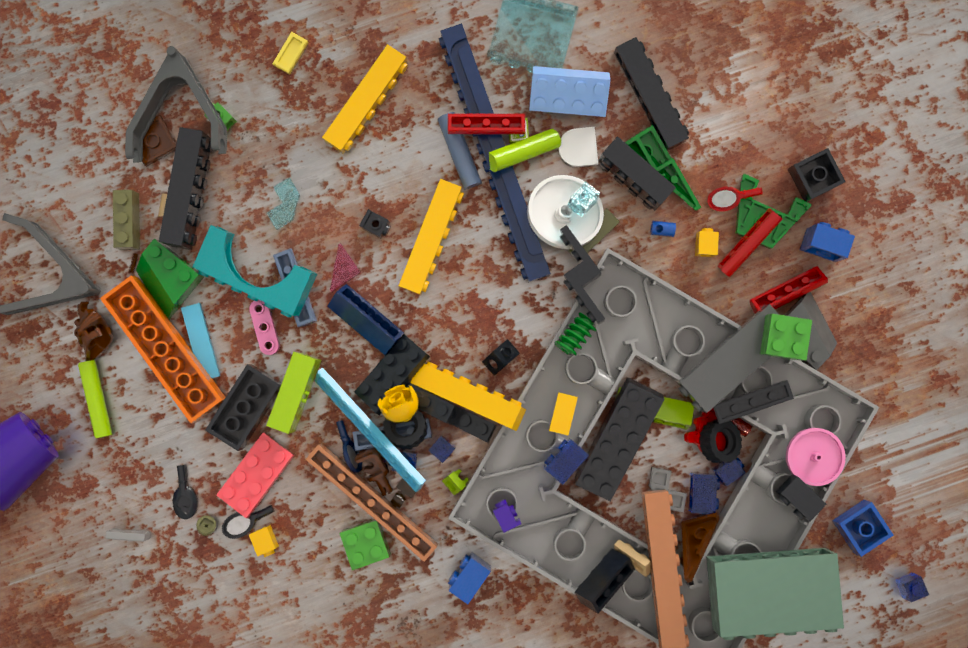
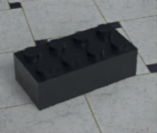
M618 136L606 148L598 160L600 167L604 171H610L614 175V179L621 185L625 184L629 188L630 194L634 197L638 196L641 198L643 205L649 210L653 209L655 211L676 188Z
M247 364L205 431L235 450H243L277 397L282 383L254 365Z

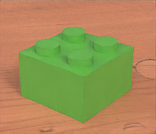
M778 314L766 315L760 354L798 361L807 360L812 320Z
M375 519L344 529L339 533L352 570L387 559L391 555L383 528Z

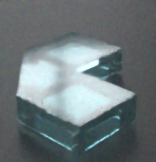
M290 177L273 187L282 201V204L267 212L276 230L294 220L300 193Z

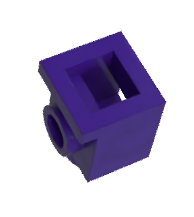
M505 499L495 504L496 508L493 509V513L503 533L522 524L520 518L515 519L518 515L513 505L509 506Z

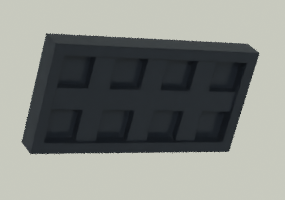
M403 334L354 393L380 416L382 412L378 407V400L380 398L382 400L385 397L384 393L387 390L399 385L406 386L430 356Z

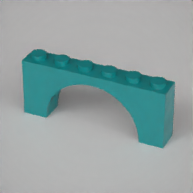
M210 225L193 264V268L199 270L198 274L205 277L212 276L215 278L214 281L221 285L228 284L231 286V290L235 292L247 293L249 299L254 301L261 300L265 302L264 306L270 309L277 308L282 310L281 314L290 318L292 316H299L317 277V273L302 266L294 265L291 272L281 282L265 288L254 286L241 277L233 263L231 248L235 234L221 227Z

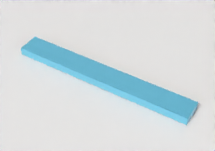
M323 368L318 370L315 382L415 492H418L426 480Z

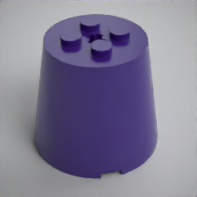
M22 412L0 423L1 511H6L59 457L50 436L43 433L40 425L34 419L31 420Z

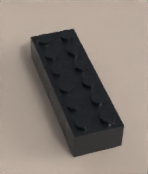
M179 128L159 242L170 247L192 250L197 241L195 232L196 227H199L200 216L198 215L199 210L203 207L204 199L202 193L207 186V179H205L206 171L210 169L209 155L213 151L211 148V138L201 130Z
M626 378L575 476V485L611 502L665 400L661 393L631 378Z

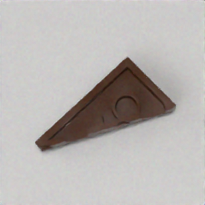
M717 512L681 522L684 579L687 583L693 581L720 518Z

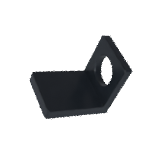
M507 339L488 355L482 363L495 376L520 353ZM490 360L496 362L497 368L491 366Z

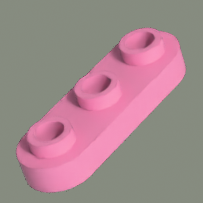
M261 300L253 301L249 310L260 350L266 355H274L279 351L280 343L271 310L264 306L265 302ZM258 305L262 307L261 312L256 311ZM262 324L267 325V329L265 331L261 329ZM268 342L272 343V347L270 349L266 348V344Z

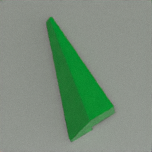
M653 125L625 141L630 148L676 187L673 192L695 211L701 208L675 160L669 155Z

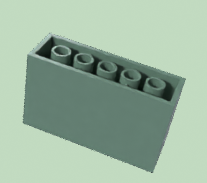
M824 547L706 556L712 629L724 640H734L737 636L752 639L756 638V635L763 634L765 637H775L777 633L792 636L796 635L797 632L803 631L806 634H815L817 630L837 632V629L844 628L837 553Z

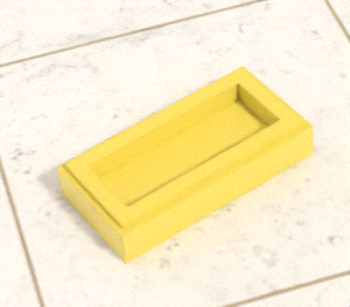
M291 32L272 64L290 75L309 42Z

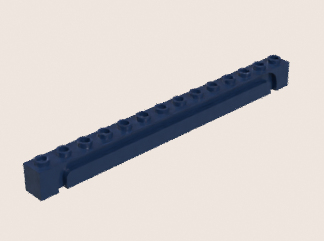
M462 23L441 30V37L438 38L442 49H446L447 55H445V60L448 67L452 66V80L454 84L458 83L460 90L457 93L460 102L464 101L466 106L463 109L464 113L494 114ZM472 134L473 137H477L479 142L476 144L479 155L483 154L485 159L482 162L486 173H490L491 179L488 180L492 191L496 190L498 196L495 197L497 207H502L504 215H501L503 224L509 227L510 233H507L511 244H515L516 251H514L517 262L521 261L523 268L520 271L523 280L527 279L528 283L550 276L551 273L538 236L530 226L527 216V205L513 166L497 172L490 170L489 152L505 146L502 135Z

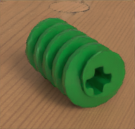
M581 312L578 314L579 317L574 318V323L569 324V329L564 330L565 336H559L560 342H554L567 355L572 354L576 356L577 353L574 349H582L579 342L587 343L584 336L592 337L589 330L597 331L594 323Z

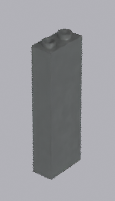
M770 304L761 308L677 382L680 386L678 388L685 397L689 396L693 400L691 404L698 412H709L771 357L760 354L765 317L768 314H778Z

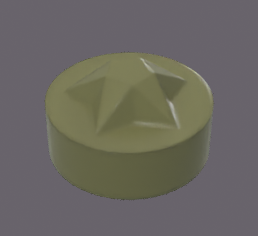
M207 515L199 518L196 524L198 533L203 536L213 534L216 530L215 519Z

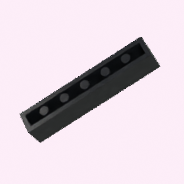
M637 37L617 46L614 54L647 118L655 128L665 148L669 151L686 142L689 138V131L679 120L680 114L676 108H673L670 94L664 91L661 77L655 74L652 60L647 58L644 53L645 47L643 43L639 42Z

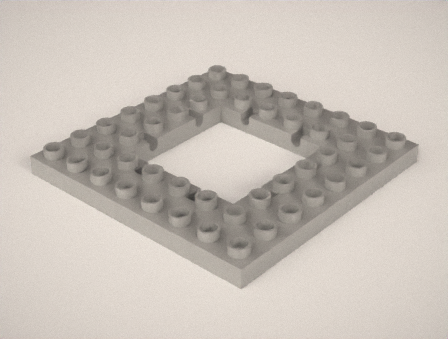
M609 248L604 251L596 265L601 271V276L584 287L586 293L605 317V321L599 325L596 321L594 322V327L597 331L589 330L592 337L584 336L587 343L579 342L582 349H574L577 353L576 356L565 354L554 342H560L559 336H565L564 330L569 329V324L574 323V318L579 317V312L586 316V313L589 312L585 306L581 307L577 301L574 302L517 401L522 403L521 407L526 409L518 430L515 431L504 425L501 426L448 517L451 521L575 594L578 586L583 583L591 571L601 562L603 557L611 549H614V544L618 540L630 544L635 551L649 558L646 542L557 490L632 360L636 357L658 371L668 374L678 382L741 327ZM771 356L720 401L723 402L784 380H788L794 397L792 400L739 417L766 435L750 461L752 465L746 474L743 473L719 514V522L693 581L687 583L684 579L683 564L680 563V566H677L678 574H681L682 586H679L680 594H683L685 606L682 607V614H685L687 620V627H684L685 635L687 634L689 638V647L686 648H742L747 640L743 636H737L734 640H724L712 629L706 556L798 550L818 516L817 514L811 522L805 519L800 520L793 513L794 509L790 505L786 506L778 499L780 495L776 491L792 475L786 463V450L790 440L798 432L808 428H821L832 432L841 441L845 450L844 470L879 409L877 405L802 361ZM558 392L578 397L569 435L549 431ZM840 475L833 482L823 486L806 485L826 502ZM504 499L509 506L513 505L518 515L515 519L520 518L522 523L503 533L493 513V509L496 508L495 504ZM635 570L604 606L602 611L659 644L651 573L645 577Z

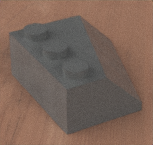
M809 292L803 295L784 316L812 320L807 360L802 362L818 370L831 356L837 341L814 297Z

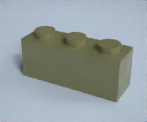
M113 190V248L119 250H140L139 193L134 190Z

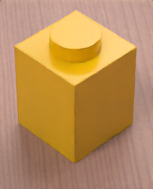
M703 228L702 231L696 233L695 256H717L719 232H713L711 228Z
M271 525L249 534L257 557L262 554L264 557L275 553L274 549L279 547Z

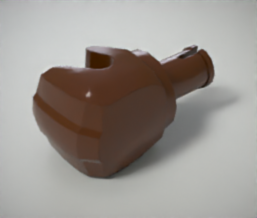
M370 448L358 453L355 456L357 464L366 461L374 464L373 466H365L363 472L370 474L367 477L369 482H376L382 496H386V493L390 494L393 489L386 478L389 469L384 457L376 448Z

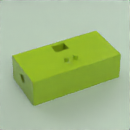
M293 352L266 426L287 434L296 431L322 360L300 352Z

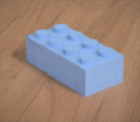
M533 66L529 111L606 117L610 73Z

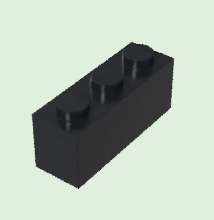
M611 549L575 591L580 603L599 614L635 571L630 558Z

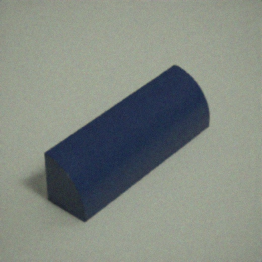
M347 284L335 293L327 305L328 308L384 355L390 351L404 334L402 330Z

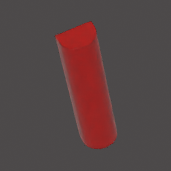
M448 114V134H525V114Z
M768 208L718 264L719 269L728 277H731L783 219L772 209Z
M815 266L750 299V306L755 314L768 304L776 310L827 284L828 278L818 266Z

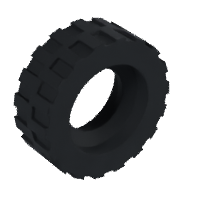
M419 409L411 418L415 424V429L409 436H401L397 433V422H392L386 418L383 421L385 436L396 448H401V450L412 449L424 441V437L427 435V424L423 413Z
M717 420L706 423L700 432L699 438L702 454L712 463L733 462L740 455L742 448L740 430L732 421L718 424ZM718 432H722L725 436L726 445L723 451H719L716 445Z

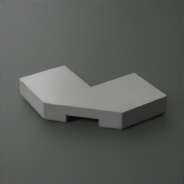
M651 467L648 484L651 491L667 490L673 499V506H670V510L684 513L687 493L668 490L671 470Z

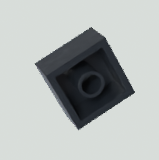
M829 148L788 168L802 199L806 202L846 182Z

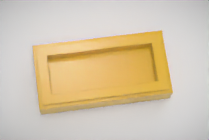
M558 392L549 431L569 435L578 397Z

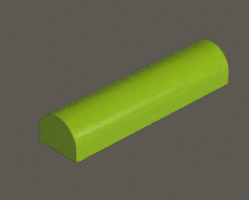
M552 128L489 152L490 170L497 172L559 148L561 146V138L558 132Z
M91 360L78 363L95 438H102L113 435L96 361Z

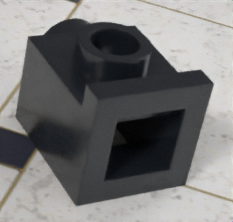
M369 209L359 225L363 230L380 239L383 235L386 236L391 228L389 220ZM374 221L379 222L378 227L372 226Z

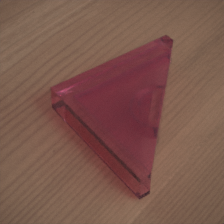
M341 243L338 244L330 288L331 292H334L361 273Z

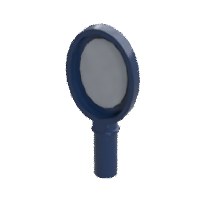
M338 421L336 425L343 443L345 463L352 472L358 473L362 470V462L357 464L355 461V456L359 451H355L354 442L350 440L344 421Z

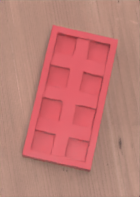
M263 432L217 493V496L243 517L249 518L295 455Z

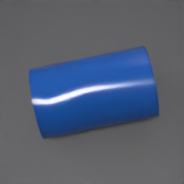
M652 221L651 235L675 236L676 223Z

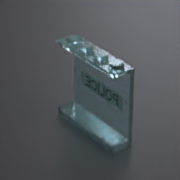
M503 0L491 46L487 52V58L498 64L501 62L508 63L512 68H526L531 73H533V66L562 69L579 7L555 0Z

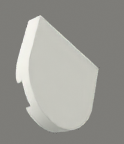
M595 127L571 129L561 137V146L558 148V151L565 163L572 167L598 165Z

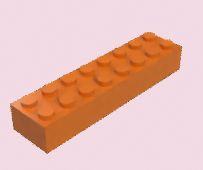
M131 275L100 298L190 423H197L223 403L226 398L193 354V351L164 314L139 277Z

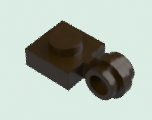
M403 478L396 486L402 493H396L390 501L395 508L398 507L399 509L406 500L403 497L405 494L412 498L416 493Z

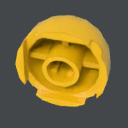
M405 385L395 386L384 393L385 397L382 400L381 398L378 400V407L382 414L392 422H407L418 410L419 400L415 390L410 385L408 388Z

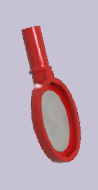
M724 186L713 190L708 196L707 203L713 210L729 211L735 208L741 199L763 195L761 187L739 191L734 187Z

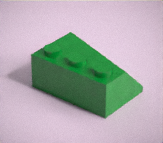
M153 239L143 251L136 268V272L169 320L204 278V276L198 274L196 269L157 239Z

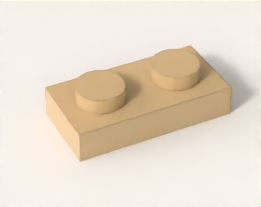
M621 540L614 544L616 551L630 558L635 570L645 577L651 573V563L646 555L638 553L630 544L624 543Z

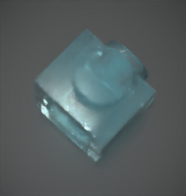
M585 181L582 187L571 196L567 206L573 212L583 217L596 204L600 192Z

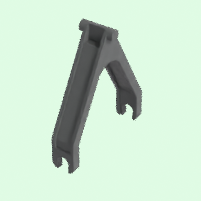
M173 46L167 48V56L126 130L125 155L127 159H133V163L142 162L143 139L169 91L179 85H189L211 123V148L218 150V154H226L227 128L194 73L188 59Z
M4 213L2 220L24 227L60 265L63 276L59 288L53 293L0 305V314L12 315L90 296H98L101 293L100 288L85 275L39 224Z

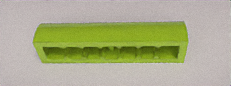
M619 387V388H618L616 397H617V395L619 394V392H620V390H621L622 387ZM664 397L665 400L653 422L686 430L691 427L694 412L692 404Z

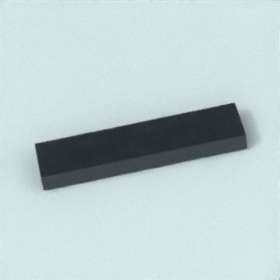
M784 380L720 402L713 407V411L718 424H722L792 400L794 397L788 380Z

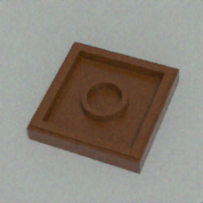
M161 115L154 118L143 139L142 162L146 167L173 153L176 149L177 143Z

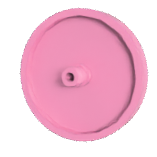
M804 429L798 432L787 446L786 463L790 472L808 485L823 486L833 482L841 474L845 465V450L841 441L836 435L825 429Z

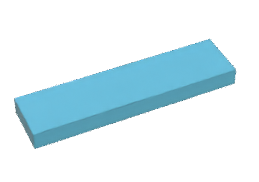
M201 303L182 307L181 311L193 354L211 378L219 377L220 372Z

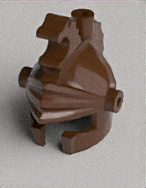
M84 301L77 305L79 319L74 321L77 327L74 330V335L77 337L80 346L84 348L85 361H91L99 357L113 340L111 328L107 326L104 318L94 309L87 308L89 301Z

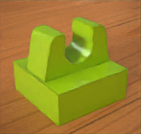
M460 469L455 472L453 471L442 480L453 495L462 491L468 482L467 477L464 480L458 477L462 472Z

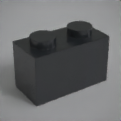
M793 474L776 491L780 495L778 499L784 505H790L794 509L793 513L800 520L805 519L811 522L827 505L809 486Z

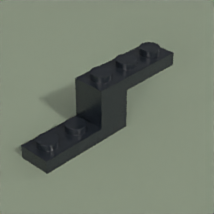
M566 225L560 229L562 234L560 239L565 246L570 245L573 249L571 254L577 262L581 260V263L564 274L566 280L563 283L569 291L574 290L577 295L575 297L576 301L581 307L585 306L589 312L586 314L592 323L596 321L599 325L605 321V317L586 293L584 287L600 277L601 271Z
M409 382L406 384V388L410 385L415 390L419 400V410L489 443L497 425Z

